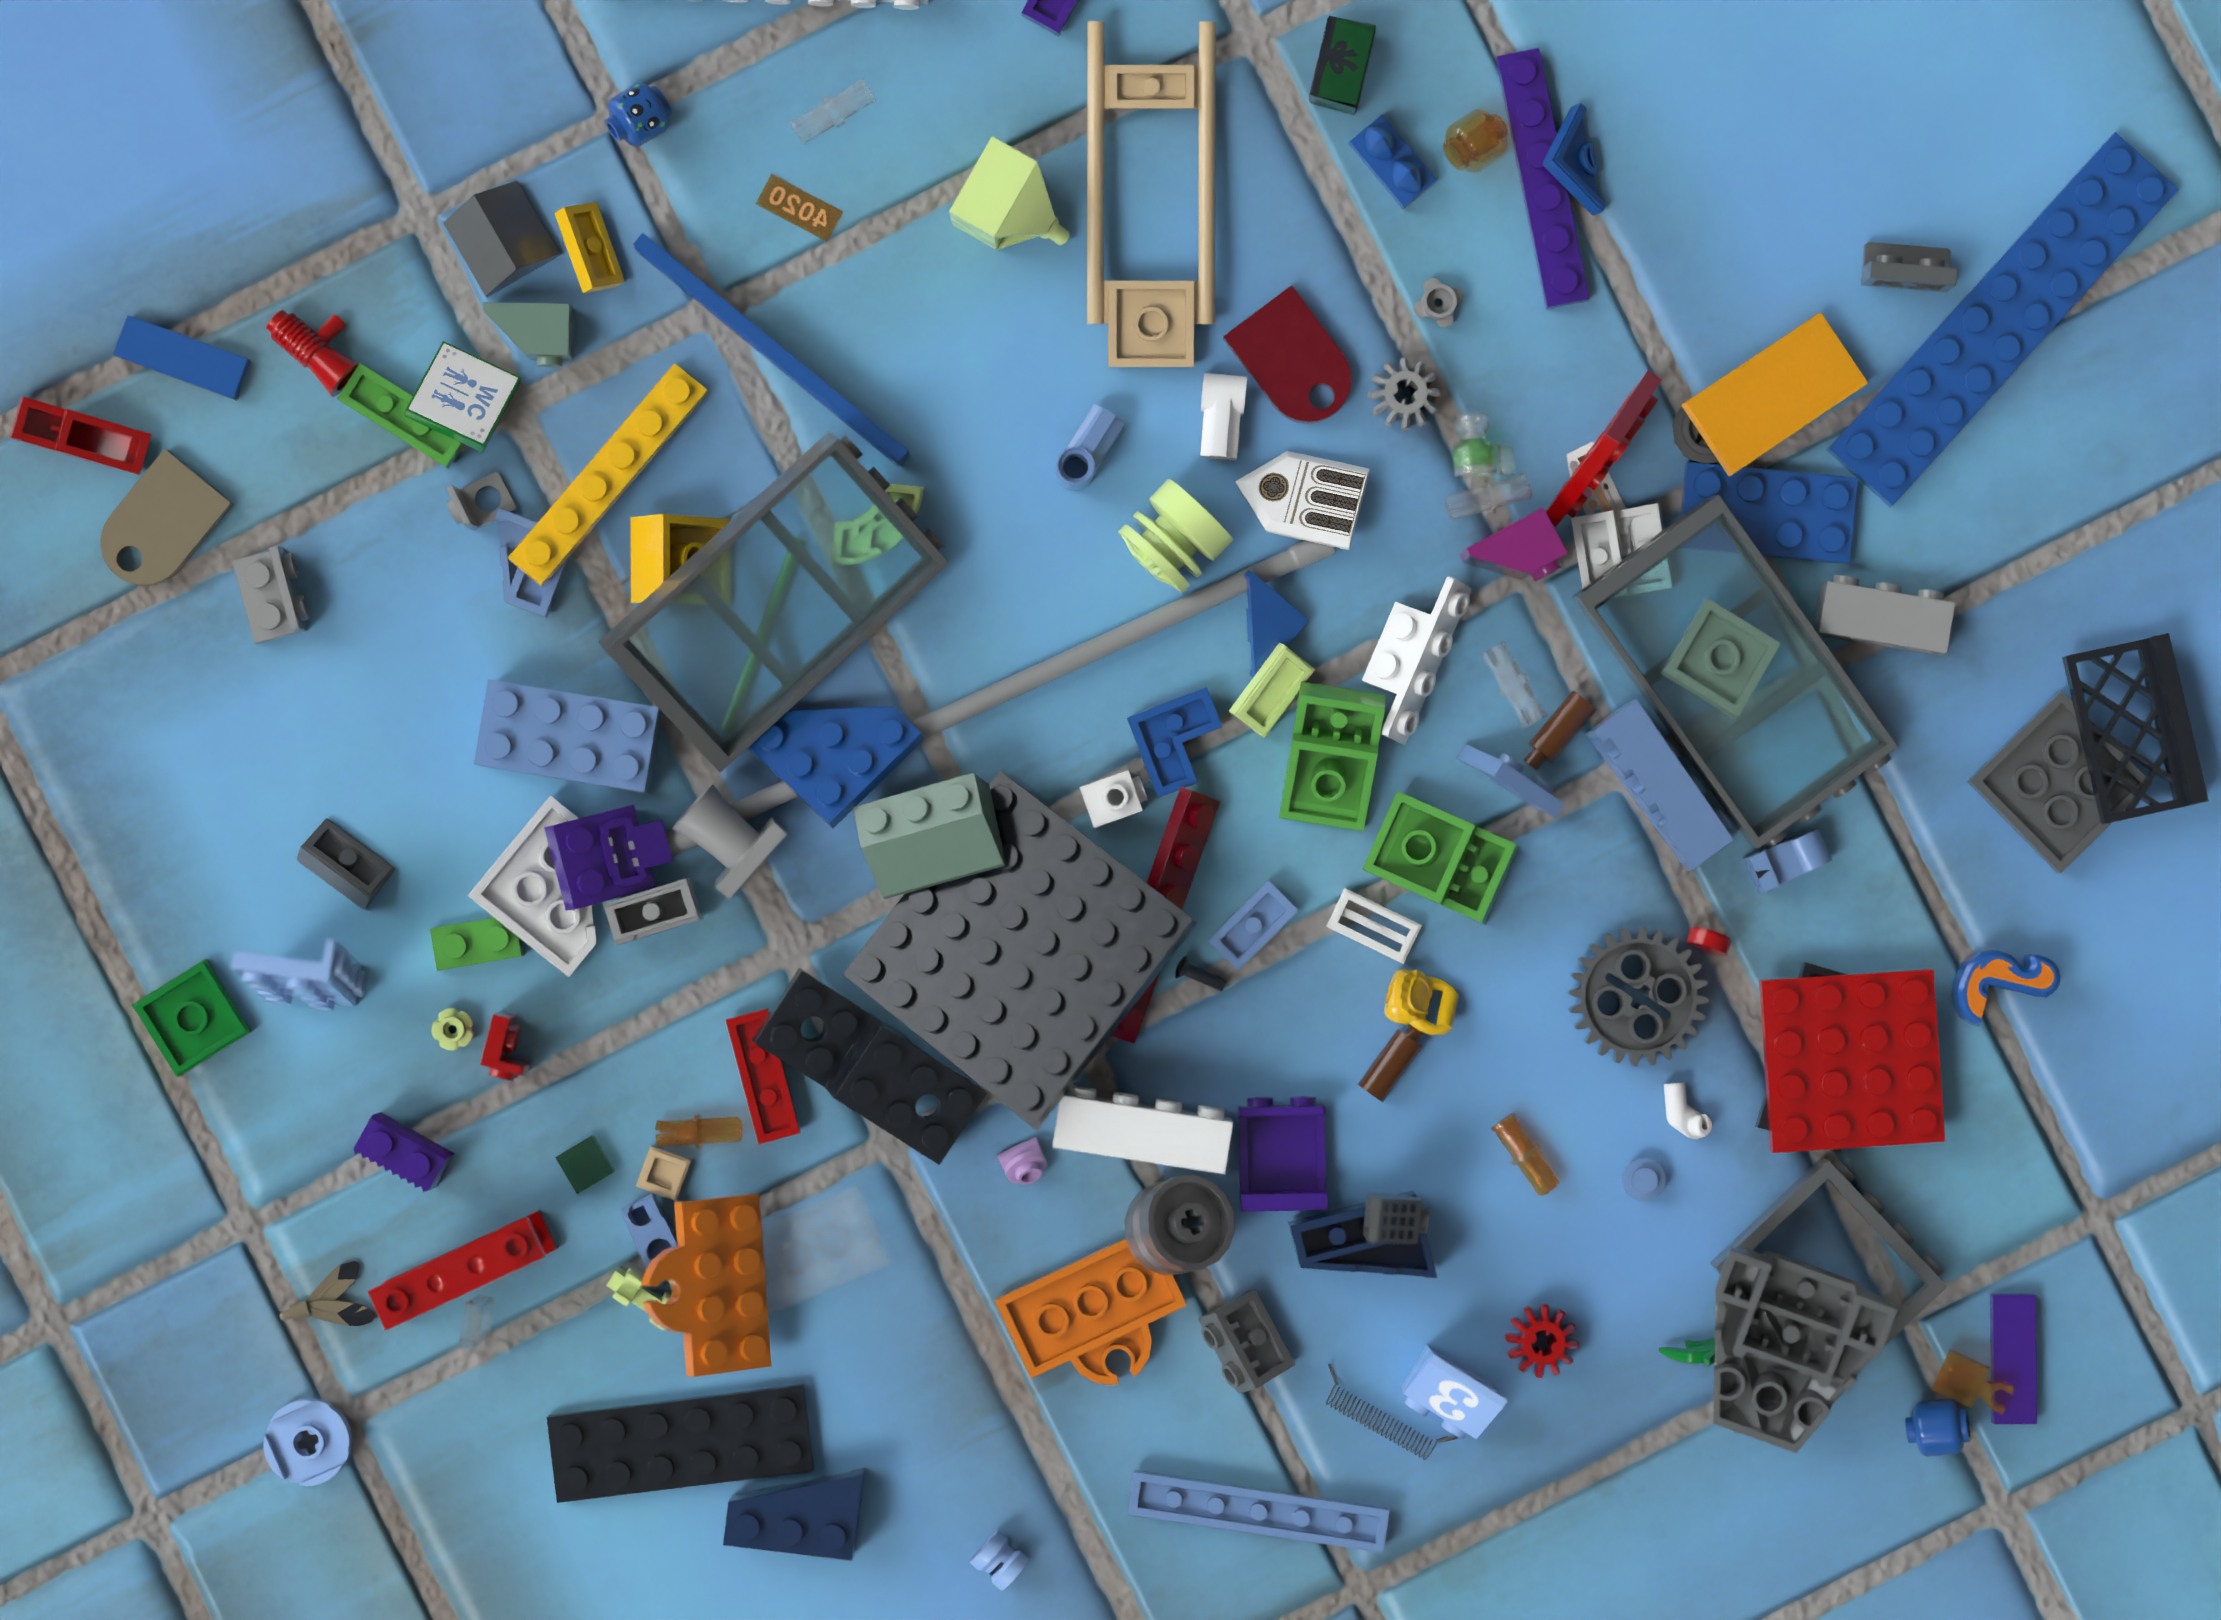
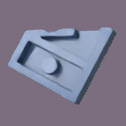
M498 508L496 511V522H498L499 552L503 568L504 602L547 618L570 556L542 588L508 559L509 555L537 522Z
M1465 744L1457 756V759L1482 771L1494 783L1511 792L1535 809L1554 818L1558 816L1565 803L1552 795L1555 789L1554 786L1534 774L1531 779H1528L1521 774L1524 766L1504 753L1498 759Z

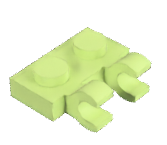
M620 1267L614 1272L606 1285L615 1291L613 1299L626 1307L632 1302L644 1311L645 1308L642 1302L658 1300L664 1304L670 1299L672 1293L666 1290L662 1295L650 1286L641 1285L644 1274L633 1267H629L627 1271ZM650 1318V1320H649L650 1323H652L653 1325H655L656 1327H658L659 1329H661L662 1331H664V1328H662V1327L658 1326L657 1324H655V1323L653 1322V1320Z

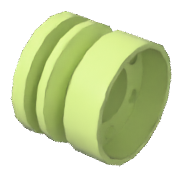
M1168 479L1149 499L1159 517L1153 521L1137 511L1133 518L1145 532L1139 535L1130 526L1125 524L1118 531V534L1126 542L1131 555L1158 581L1174 587L1183 594L1190 587V584L1178 570L1183 567L1191 575L1198 578L1202 571L1192 558L1194 553L1197 551L1214 561L1233 539L1205 508L1174 481Z

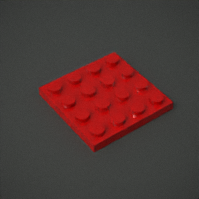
M1934 969L1759 980L1770 1152L1783 1153L1945 1142Z

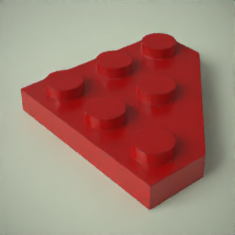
M1649 370L1623 402L1615 416L1547 509L1546 513L1554 527H1557L1566 514L1572 518L1576 516L1588 499L1583 494L1584 490L1588 486L1595 491L1609 472L1611 465L1614 462L1616 463L1631 443V439L1644 423V419L1658 402L1659 398L1654 396L1653 393L1662 379Z

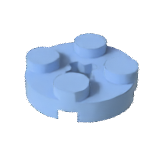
M303 1398L285 1405L275 1413L264 1437V1454L269 1466L276 1475L284 1480L288 1479L293 1483H299L298 1485L315 1486L334 1477L341 1471L346 1461H348L352 1453V1432L343 1413L334 1407L331 1402L325 1399ZM308 1430L310 1435H317L319 1442L315 1444V1453L310 1454L307 1448L299 1449L297 1442L302 1439L301 1431Z

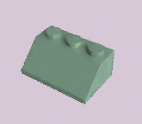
M976 773L853 807L862 852L884 899L1006 866L990 786Z

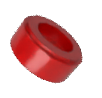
M1698 926L1690 928L1686 943L1692 947L1720 956H1727L1732 942L1726 935Z

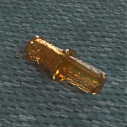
M1514 1113L1508 1115L1491 1128L1513 1158L1510 1161L1512 1166L1518 1165L1537 1195H1546L1558 1186V1179L1538 1151L1541 1146L1539 1143L1533 1144Z
M699 1114L695 1115L694 1119L657 1120L655 1130L661 1133L656 1134L658 1148L664 1146L695 1145L696 1149H701L703 1144L739 1142L743 1136L742 1121L739 1117L702 1119Z

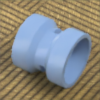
M997 1530L977 1550L969 1563L978 1571H986L991 1576L992 1583L1000 1591H1003L1020 1574L1030 1559L1021 1550H1013L1008 1545L1007 1538Z

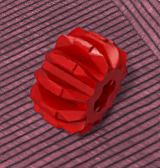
M1541 1304L1539 1317L1535 1316L1530 1306L1524 1307L1523 1310L1528 1319L1527 1322L1523 1323L1516 1317H1512L1510 1323L1520 1331L1519 1334L1506 1333L1505 1340L1519 1345L1511 1348L1507 1354L1510 1359L1524 1356L1518 1365V1369L1523 1373L1529 1370L1534 1363V1375L1537 1378H1542L1545 1365L1548 1364L1550 1371L1556 1376L1560 1374V1368L1556 1363L1559 1358L1569 1365L1574 1361L1564 1350L1565 1348H1578L1579 1342L1573 1338H1565V1336L1573 1333L1577 1328L1573 1322L1561 1325L1566 1315L1561 1309H1558L1549 1319L1550 1308L1548 1304ZM1538 1331H1542L1546 1336L1550 1332L1552 1334V1338L1547 1340L1549 1348L1544 1351L1538 1346L1532 1349L1531 1344L1537 1341L1535 1333Z

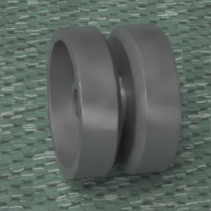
M1197 1175L1173 1177L1156 1182L1140 1190L1130 1202L1124 1220L1125 1239L1132 1255L1146 1269L1161 1275H1180L1204 1269L1218 1262L1230 1248L1235 1231L1234 1212L1226 1194L1212 1181Z

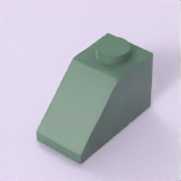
M483 302V311L527 357L531 360H537L538 367L558 368L562 367L563 360L574 361L575 309L570 304Z

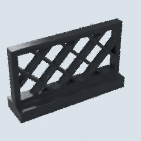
M2169 633L2062 657L2101 825L2209 801ZM2138 650L2142 668L2134 680L2115 668L2123 653ZM2114 655L2109 663L2101 659ZM2090 660L2105 670L2094 688L2080 680L2076 663ZM2110 674L2130 686L2119 705L2099 693ZM2143 679H2145L2146 687L2141 685ZM2136 691L2147 697L2150 701L2152 710L2145 721L2125 710ZM2083 692L2089 695L2086 701ZM2094 700L2114 711L2104 730H2101L2089 720L2088 710ZM2120 716L2140 728L2129 747L2109 735ZM2153 720L2155 722L2156 729L2150 726ZM2145 733H2148L2160 743L2161 753L2155 763L2135 752ZM2093 734L2099 737L2096 743L2094 741ZM2105 741L2124 753L2114 772L2100 765L2098 752ZM2130 758L2150 770L2139 789L2119 777ZM2163 762L2165 764L2166 771L2160 768ZM2155 775L2169 782L2172 801L2159 803L2145 794ZM2103 776L2109 779L2106 785L2104 784ZM2116 783L2133 794L2134 797L2125 811L2111 813L2107 795ZM2140 800L2149 805L2136 808Z

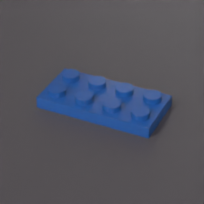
M1687 462L1685 463L1680 517L1710 495H1719L1762 556L1849 564L1851 561L1858 478L1743 467L1733 475L1728 476L1721 465ZM1717 522L1679 548L1739 554Z

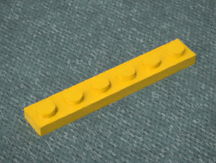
M674 363L509 555V561L543 588L708 395V390Z

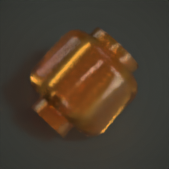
M1482 109L1470 111L1447 127L1443 143L1445 156L1457 170H1465L1470 173L1480 172L1505 155L1507 150V126L1496 114L1491 115Z

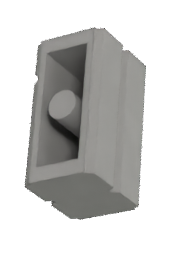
M685 878L604 903L605 912L616 945L625 944L680 927L681 925L703 920L691 878Z

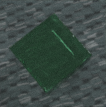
M594 1135L555 1157L576 1194L615 1172Z

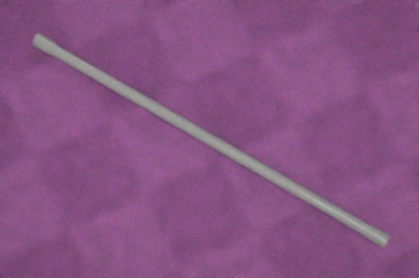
M1305 540L1300 541L1282 553L910 723L926 739L1247 592V580L1244 578V574L1248 570L1267 583L1291 571L1303 569L1334 555V547ZM780 781L730 805L746 821L798 796L783 781ZM674 829L665 831L672 856L698 845Z

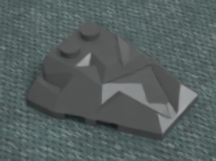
M1730 1247L1716 1285L1713 1423L1797 1453L1829 1415L1831 1406L1845 1390L1849 1391L1857 1381V1375L1871 1359L1875 1360L1883 1350L1898 1307L1879 1295L1863 1290L1861 1284L1849 1278L1772 1251H1765L1764 1254L1750 1249Z

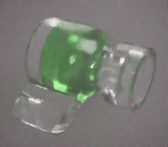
M1474 413L1454 417L1455 433L1460 436L1459 443L1455 445L1452 451L1455 478L1473 479L1515 474L1513 447L1491 443L1486 440L1485 434L1489 430L1488 414Z

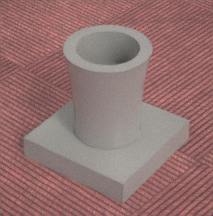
M713 783L692 803L672 828L694 841L726 867L716 878L715 884L716 888L728 899L787 835L785 827L774 817H771L757 832L725 800Z

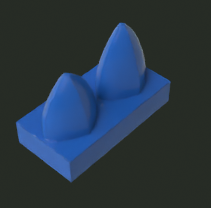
M1383 114L1349 141L1350 147L1402 209L1406 208L1437 181Z

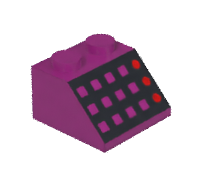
M1541 508L1466 548L1460 554L1463 563L1519 580L1531 575L1534 582L1561 568L1562 565L1559 559L1568 554L1544 508Z

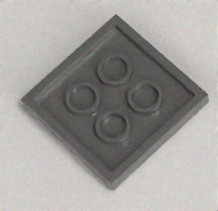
M2062 691L2057 692L1967 781L2056 873H2062L2111 824L2101 825L2073 702ZM2093 734L2094 741L2096 743L2099 737ZM2106 741L2098 752L2100 765L2111 772H2114L2124 755ZM2129 760L2119 777L2139 789L2146 776ZM2103 776L2104 784L2106 785L2109 779ZM2116 783L2107 795L2111 813L2125 811L2134 797L2133 794Z

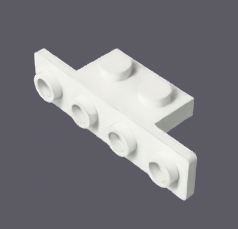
M1448 576L1431 615L1395 602L1362 681L1371 686L1396 695L1381 734L1402 745L1407 743L1409 736L1415 732L1418 726L1419 712L1425 698L1430 695L1435 686V675L1442 658L1451 649L1452 635L1457 623L1466 613L1469 606L1471 588L1453 577Z

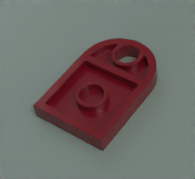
M1292 285L1223 336V340L1274 408L1284 417L1298 423L1313 424L1332 417L1344 405L1350 392L1352 380L1349 363ZM1316 386H1326L1332 391L1334 399L1328 408L1318 409L1310 403L1309 392Z

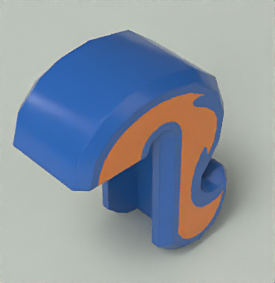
M1998 950L1975 952L1961 962L1953 979L1951 991L1953 1006L1960 1019L1971 1025L1980 1026L1989 985L2046 998L2057 990L2060 984L2061 976L2057 965L2049 958L2036 954L2024 955V966L2022 967L2012 955Z

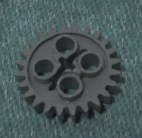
M1638 927L1635 938L1631 937L1627 928H1621L1620 941L1617 942L1614 937L1607 933L1604 935L1606 944L1604 949L1594 943L1589 945L1595 956L1592 960L1584 957L1578 958L1581 965L1586 968L1584 973H1571L1570 975L1573 979L1580 982V988L1567 991V994L1579 998V1003L1570 1007L1569 1012L1582 1013L1583 1016L1574 1027L1577 1030L1589 1028L1590 1032L1584 1040L1586 1044L1594 1043L1597 1040L1601 1041L1598 1048L1599 1055L1603 1056L1611 1048L1614 1049L1613 1062L1620 1063L1627 1053L1629 1054L1631 1066H1638L1641 1055H1645L1649 1065H1655L1656 1052L1659 1051L1666 1059L1670 1060L1672 1059L1671 1045L1674 1044L1683 1050L1687 1048L1682 1038L1684 1033L1693 1036L1699 1034L1691 1025L1692 1020L1706 1019V1016L1696 1011L1697 1005L1709 1002L1708 998L1697 995V989L1706 986L1708 982L1699 979L1695 980L1693 976L1702 968V965L1699 963L1688 965L1686 963L1692 953L1691 949H1685L1679 953L1675 951L1679 941L1678 938L1673 937L1666 944H1663V931L1656 930L1651 939H1647L1645 927ZM1634 954L1642 962V971L1636 978L1628 979L1622 973L1621 964L1626 956ZM1609 973L1614 975L1630 988L1640 989L1644 986L1643 995L1669 1011L1670 1018L1664 1019L1646 1005L1637 1003L1632 1007L1630 1005L1633 1001L1632 996L1609 983L1605 979L1606 975ZM1666 978L1673 979L1678 986V994L1670 1002H1663L1657 994L1659 983ZM1607 990L1613 991L1619 999L1617 1010L1609 1015L1603 1014L1598 1008V998ZM1648 1014L1654 1020L1655 1029L1649 1037L1639 1038L1634 1031V1022L1640 1015Z

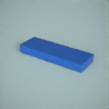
M129 315L126 317L113 352L115 357L236 400L251 361L242 356Z

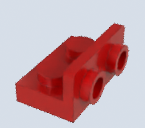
M499 1011L492 1015L480 1063L481 1066L490 1068L488 1075L514 1081V1078H518V1075L523 1076L529 1072L532 1064L531 1062L507 1056L508 1053L516 1051L521 1036L522 1026L515 1025L516 1014Z

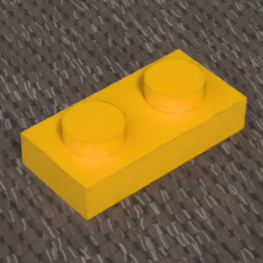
M597 202L563 207L554 213L583 293L615 288L625 282Z

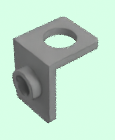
M494 472L461 489L453 485L446 488L451 497V500L447 501L446 504L458 525L464 523L467 528L475 531L496 520L497 509L485 512L477 505V494L485 487H493L500 493L501 502L498 508L508 512L515 511L516 505L500 473Z

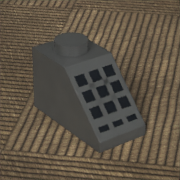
M1367 1191L1363 1235L1367 1241L1375 1243L1418 1244L1419 1233H1427L1429 1208L1422 1207V1199L1416 1196Z

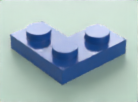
M1207 687L1127 718L1157 798L1178 791L1180 787L1186 788L1198 783L1183 742L1222 728Z

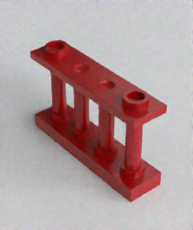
M540 1209L395 1276L367 1292L386 1331L546 1257V1254L558 1249V1246Z

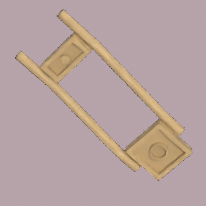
M1089 21L1087 22V324H1108V367H1194V324H1215L1216 22H1199V65H1104L1105 22ZM1104 109H1198V281H1104Z

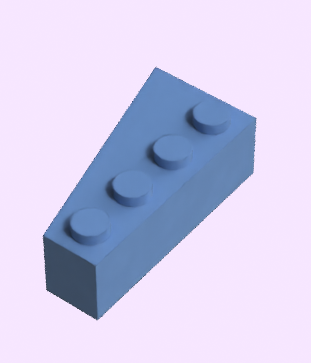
M1635 699L1622 705L1585 734L1686 871H1693L1734 840L1728 832L1733 827L1718 807L1714 810L1704 797L1707 791L1693 773H1687L1679 761L1682 758L1676 748L1667 738L1664 739L1655 727L1656 722L1653 717Z

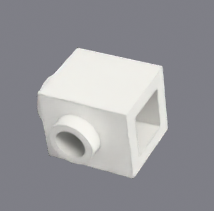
M1129 770L1080 787L1094 828L1142 812L1140 803L1148 800L1140 776L1131 779Z

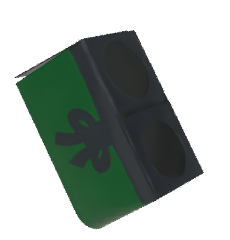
M1329 16L1309 93L1310 104L1356 115L1376 25Z

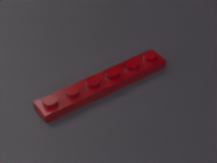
M1180 787L1147 880L1149 886L1181 910L1185 904L1221 802L1184 787ZM1159 974L1111 1034L1112 1037L1135 1044Z

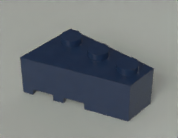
M1413 1190L1397 1194L1417 1197ZM1366 1202L1288 1222L1300 1268L1438 1278L1427 1234L1419 1233L1418 1244L1375 1243L1367 1241L1363 1235Z
M865 1468L831 1476L812 1478V1480L787 1485L782 1484L733 1494L728 1501L723 1545L852 1561L856 1550Z

